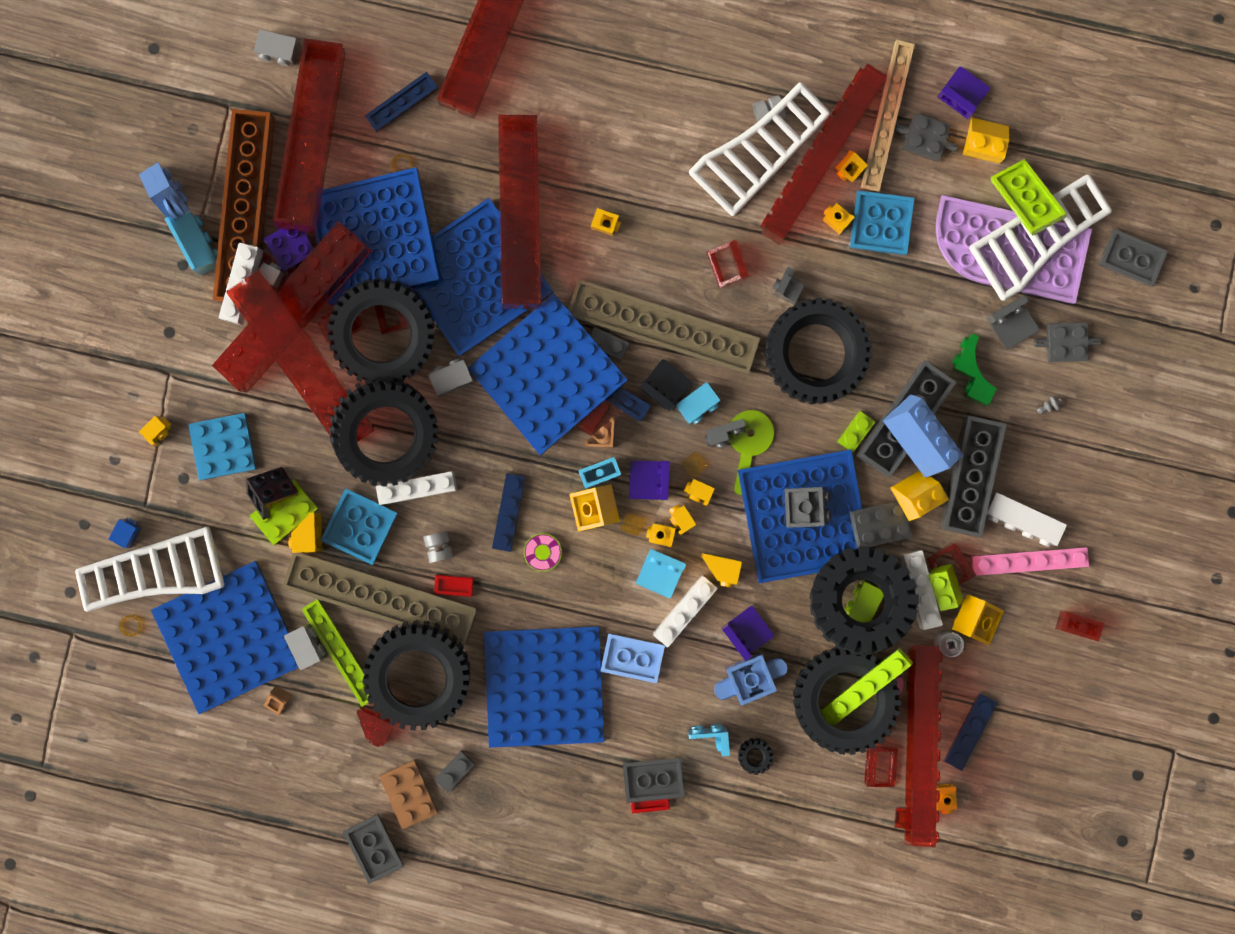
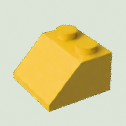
M972 117L962 155L1000 164L1005 159L1008 148L1009 126Z
M920 470L890 487L909 521L920 518L949 500L941 484L931 476L924 477Z
M612 484L570 494L578 531L620 522Z
M310 513L291 533L288 544L289 548L292 549V553L323 551V543L321 541L322 513Z
M706 553L701 554L702 559L715 579L720 581V585L731 588L732 584L737 585L741 561Z
M967 594L961 604L959 614L954 620L952 630L989 646L1004 610Z

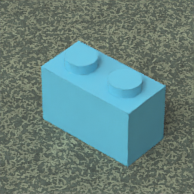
M706 382L676 404V408L688 424L691 422L696 424L704 418L702 414L706 411L711 413L719 407L717 403L721 400Z
M615 457L578 470L585 489L621 476Z

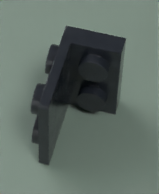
M662 359L647 379L642 382L639 389L669 412L692 384V381L665 359Z
M283 467L246 478V494L263 520L270 518L272 504L298 495L297 488Z

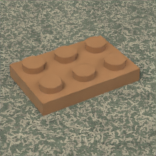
M416 760L379 776L402 829L438 814V810Z

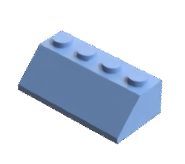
M908 396L883 420L924 477H929L951 468L963 456L928 405L920 397Z

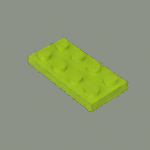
M1025 159L991 177L993 185L1032 236L1066 218L1067 213Z

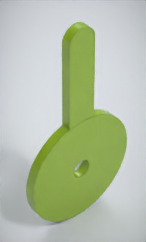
M756 410L743 411L737 414L731 421L745 419L748 420L750 428L746 429V433L737 436L733 435L734 441L730 442L732 447L741 453L738 470L750 468L752 456L766 451L773 441L774 428L770 419L765 414ZM749 429L754 430V436H748L747 432ZM737 472L734 491L736 494L742 495Z

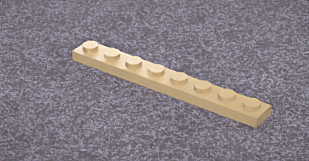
M896 40L894 43L866 160L868 166L864 169L860 189L875 193L880 191L915 44Z

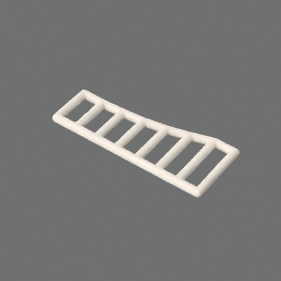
M799 82L755 125L728 143L703 155L689 170V174L731 216H735L827 120L831 112L802 82ZM800 92L821 113L814 122L792 101ZM786 106L808 127L801 136L780 117L779 113ZM771 120L794 141L787 150L764 128ZM758 132L781 157L772 164L748 138ZM742 144L767 169L766 173L759 179L731 150L732 148ZM724 154L754 185L746 193L713 158ZM705 164L741 198L734 206L698 173Z
M1086 174L1053 194L1054 198L1067 213L1064 221L1070 231L1061 237L1054 224L1048 227L1047 230L1055 241L1048 250L1037 234L1032 236L1018 217L970 245V251L1001 300L1005 301L1022 291L1038 270L1062 246L1112 212L1111 207L1091 175ZM1087 184L1102 208L1101 211L1092 215L1077 191L1078 188ZM1068 194L1072 196L1086 219L1078 226L1061 201ZM1019 224H1022L1041 255L1034 265L1012 231ZM1004 233L1028 270L1021 280L995 240ZM988 243L1015 285L1007 291L1003 289L979 250Z
M209 527L78 568L75 571L83 608L86 612L145 596L205 594L223 588L225 585ZM201 536L205 537L216 581L208 585L204 583L193 540ZM186 541L197 587L185 586L176 544ZM167 547L177 583L175 587L165 586L157 553L158 550ZM149 553L157 587L146 589L139 556ZM131 559L138 590L127 592L121 562ZM113 565L120 594L109 597L102 568ZM95 571L101 600L91 603L84 574Z

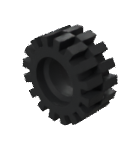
M750 738L749 741L746 740L743 745L741 744L740 750H738V760L742 768L749 774H763L773 764L774 756L772 749L764 740ZM753 749H758L763 753V759L757 764L751 763L748 759V754Z

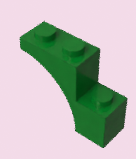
M972 333L968 337L965 336L960 344L962 349L959 354L956 353L954 356L951 370L972 379V381L967 382L964 388L966 392L964 397L985 407L989 406L997 388L992 386L979 371L975 356L979 336Z

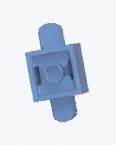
M155 163L152 167L150 166L139 174L149 198L166 218L171 216L174 220H177L179 218L178 214L183 216L185 212L190 210L186 203L189 200L184 192L181 191L183 189L177 179H172L173 176L167 167L163 168L159 163Z
M758 653L746 661L741 660L725 667L729 678L717 682L714 686V693L720 700H726L736 695L740 705H745L776 692L773 680L787 673V664L781 658L765 662L762 654Z

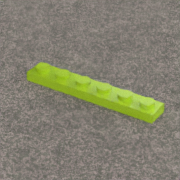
M316 599L301 610L363 707L369 703L367 700L369 694L365 695L364 670L320 599Z
M900 648L824 706L820 710L823 718L830 725L834 726L908 669L913 662Z

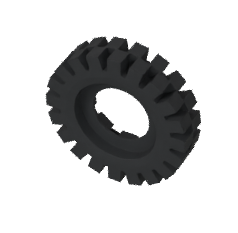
M859 546L858 549L849 548L843 550L842 553L834 555L823 565L813 581L809 597L811 599V604L809 605L811 615L815 618L813 622L817 629L823 632L822 636L828 642L832 641L836 644L835 647L842 651L848 650L851 654L857 655L862 653L870 655L885 651L902 640L912 628V623L916 620L919 594L915 593L917 588L915 580L909 577L910 571L905 564L901 566L898 563L899 559L892 554L890 556L884 554V550L878 548L871 550L869 547ZM868 580L875 583L882 590L885 605L882 613L875 620L859 622L852 619L845 612L842 596L846 587L852 582Z

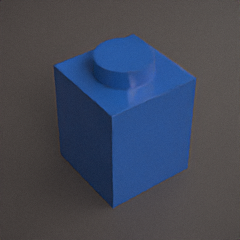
M131 518L119 519L108 540L123 548H131L141 527L137 525V521Z

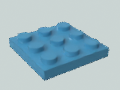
M857 190L849 248L906 256L914 198Z
M246 413L188 424L199 480L257 469Z
M345 488L321 541L374 565L398 513Z

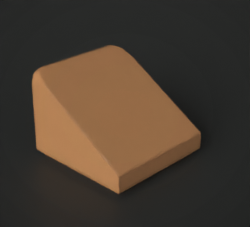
M275 686L269 693L264 707L280 716L292 695Z

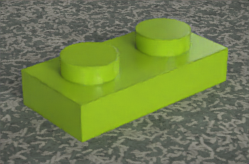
M859 411L837 443L847 450L851 449L853 453L875 421Z

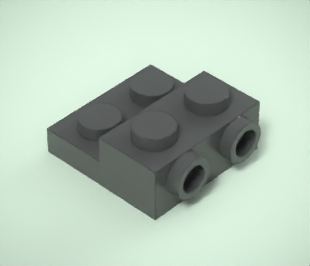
M740 419L707 430V435L705 436L707 446H716L720 449L730 446V442L734 441L733 435L744 434L746 429L750 428L748 420Z
M826 487L785 489L787 528L828 526V522H831L832 519L831 511L827 510V502L831 500L830 491H826Z

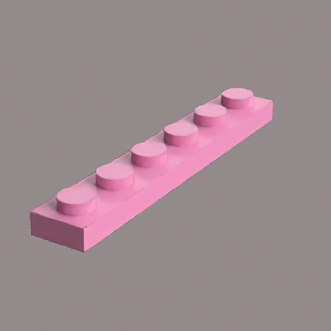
M1087 547L971 556L973 576L1089 567Z

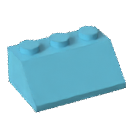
M186 212L183 216L178 214L179 218L177 220H174L171 216L165 218L191 270L200 275L216 268L218 250L216 248L213 249L211 245L213 240L208 232H204L202 228L204 223L200 216L192 212Z

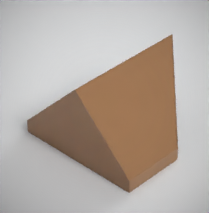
M611 418L606 425L602 426L583 444L586 447L613 449L614 419Z

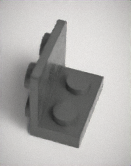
M1025 295L987 317L988 322L1006 350L1039 331L1038 326L1024 305L1029 302Z

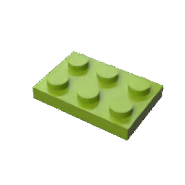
M295 479L292 482L298 490V495L272 504L270 518L263 520L257 510L250 515V518L273 545H276L291 533L310 513H315L319 509Z

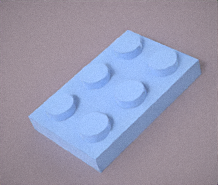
M608 633L601 672L657 683L665 645Z

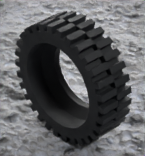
M380 277L371 281L370 279L364 280L361 284L358 282L353 288L346 290L345 294L338 299L329 318L330 321L327 329L329 333L327 336L328 341L330 340V351L334 352L333 357L335 361L338 360L340 362L339 366L341 369L346 368L348 370L347 374L349 376H357L356 380L360 382L362 379H370L372 382H376V377H381L383 381H386V377H390L394 381L399 379L404 382V378L408 377L410 379L415 371L419 372L422 365L427 362L428 356L431 354L434 342V321L431 316V310L427 307L426 301L421 299L417 291L414 292L411 286L408 284L405 286L399 280L396 282L391 281L392 278L381 280ZM385 305L398 310L409 324L410 341L408 347L399 357L391 361L378 362L370 360L363 356L354 345L352 339L354 320L363 310L371 306Z
M807 299L802 303L798 302L793 307H789L773 324L766 340L765 356L767 360L765 363L766 367H769L770 371L768 373L770 377L774 378L773 382L776 386L779 385L781 387L780 390L783 393H788L790 398H796L802 403L825 404L844 397L852 392L854 388L858 387L861 383L860 381L867 374L865 373L866 370L870 367L869 359L872 358V352H870L872 342L868 341L870 334L869 331L866 332L864 329L866 326L864 321L860 322L858 320L860 316L857 313L853 314L850 312L852 310L850 307H843V303L839 301L834 303L832 302L833 299ZM824 325L834 330L841 338L845 349V357L841 368L831 378L822 381L808 380L800 376L791 366L788 356L789 344L795 333L803 327Z
M376 377V382L367 379L364 380L366 384L363 386L357 383L355 384L356 390L352 392L349 388L346 391L348 396L346 398L340 397L338 400L340 405H335L333 409L335 415L330 417L332 425H329V432L331 434L329 437L339 462L347 472L350 471L354 478L359 477L363 483H366L368 480L373 486H377V482L382 487H387V482H391L395 486L398 485V479H401L403 483L407 482L406 476L409 474L413 478L416 477L417 473L415 470L419 468L423 471L426 468L423 463L424 461L430 463L432 458L429 454L430 452L435 454L436 447L434 443L438 444L439 438L436 433H439V428L436 425L438 422L433 414L432 407L417 389H414L408 383L404 384L399 379L395 382L392 378L386 377V381H383L381 377ZM381 407H394L402 410L410 417L414 426V439L411 447L403 456L390 462H378L368 458L362 453L357 443V430L360 422L369 412Z
M419 620L413 621L411 625L408 624V621L403 622L401 627H398L397 624L392 627L390 632L389 630L384 632L383 636L376 640L375 645L370 650L363 671L365 695L369 694L367 699L369 704L374 703L373 710L375 713L381 711L380 718L383 720L387 717L390 718L389 724L393 726L396 722L400 723L399 728L405 729L406 725H411L410 730L416 731L417 726H421V730H427V725L431 724L432 728L437 727L439 721L443 724L447 722L448 716L452 718L455 715L456 709H460L462 701L466 698L470 681L468 654L463 651V644L461 642L457 643V637L454 634L450 636L449 630L446 628L443 631L440 630L439 624L435 623L434 627L429 626V621H424L422 625L419 624ZM408 651H424L438 659L444 668L446 682L443 691L434 701L425 705L413 706L401 702L393 695L388 686L387 673L391 663L399 655Z
M835 647L829 651H822V654L815 655L811 662L808 661L805 664L806 667L800 671L799 679H796L793 705L801 727L813 742L833 753L836 751L842 755H845V753L855 755L858 751L864 753L868 748H876L875 744L878 742L883 743L885 741L884 737L886 735L890 736L892 733L890 729L892 726H896V717L900 716L898 708L901 706V700L899 699L901 694L900 689L897 688L896 684L898 683L896 679H893L876 692L877 704L872 718L858 729L841 730L833 727L823 718L818 703L821 688L829 678L843 672H852L864 676L881 663V660L872 654H851L848 650L842 651Z

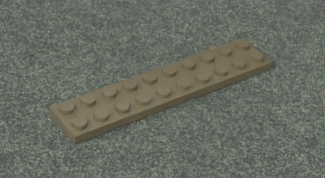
M580 279L577 281L568 309L577 320L747 375L749 374L760 340L759 337Z
M301 552L293 553L282 588L399 625L407 621L411 625L416 620H419V624L422 625L424 621H429V626L432 627L436 623L440 625V630L448 629L449 635L452 636L454 634L457 637V643L461 642L463 645L467 643L477 611L475 607Z

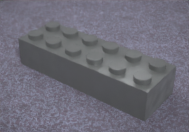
M926 360L920 362L855 456L886 478L891 477L907 453L883 420L910 395L922 398L933 414H935L956 384V381Z
M973 416L963 418L957 445L963 456L952 468L947 491L949 500L944 504L939 529L982 538L1007 424Z

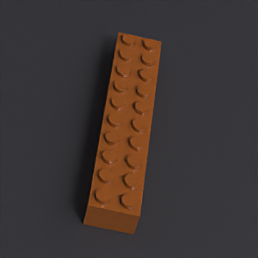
M232 109L213 300L218 303H223L238 244L243 243L262 250L275 117L270 112ZM255 284L249 306L257 305L258 286Z

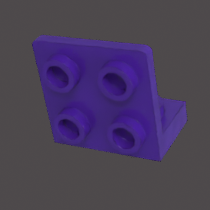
M960 66L937 98L968 119L990 90V87Z
M298 220L291 222L264 238L283 272L316 254L314 247L304 232L303 225Z
M632 460L630 465L629 498L668 500L670 461Z
M753 606L748 607L721 627L745 661L752 657L750 654L774 637Z

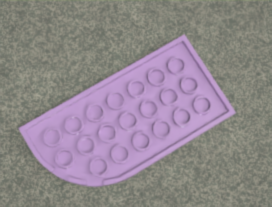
M942 195L936 217V238L940 251L948 264L960 275L974 282L992 286L970 251V245L1013 220L1017 215L1014 211ZM1064 222L1054 224L1061 237L1070 231ZM1019 224L1012 231L1034 265L1041 255L1022 224ZM1047 228L1037 233L1047 250L1055 243ZM1085 229L1062 246L1046 261L1020 292L1075 304L1092 229ZM1004 233L995 240L1021 280L1028 270ZM989 243L979 249L1001 286L1004 289H1010L1015 286Z

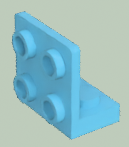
M650 548L636 584L671 598L681 573L686 567V563Z
M713 724L711 728H703L702 725L692 726V729L688 730L689 739L715 737L717 751H720L722 756H730L728 731L726 727H722V724Z

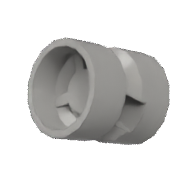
M779 95L769 97L767 102L760 100L752 104L757 122L781 101ZM785 109L779 113L782 119H786Z
M447 531L423 537L425 547L429 548L427 552L429 563L454 557L451 546H448L450 540ZM442 545L443 551L436 552L435 547Z
M945 630L935 636L934 647L936 651L950 658L957 657L963 652L964 641L960 635Z

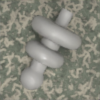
M1050 396L1051 402L1045 401L1044 406L1037 409V413L1043 414L1046 410L1052 412L1053 407L1058 411L1060 409L1058 403L1062 402L1061 398L1056 400L1054 396Z

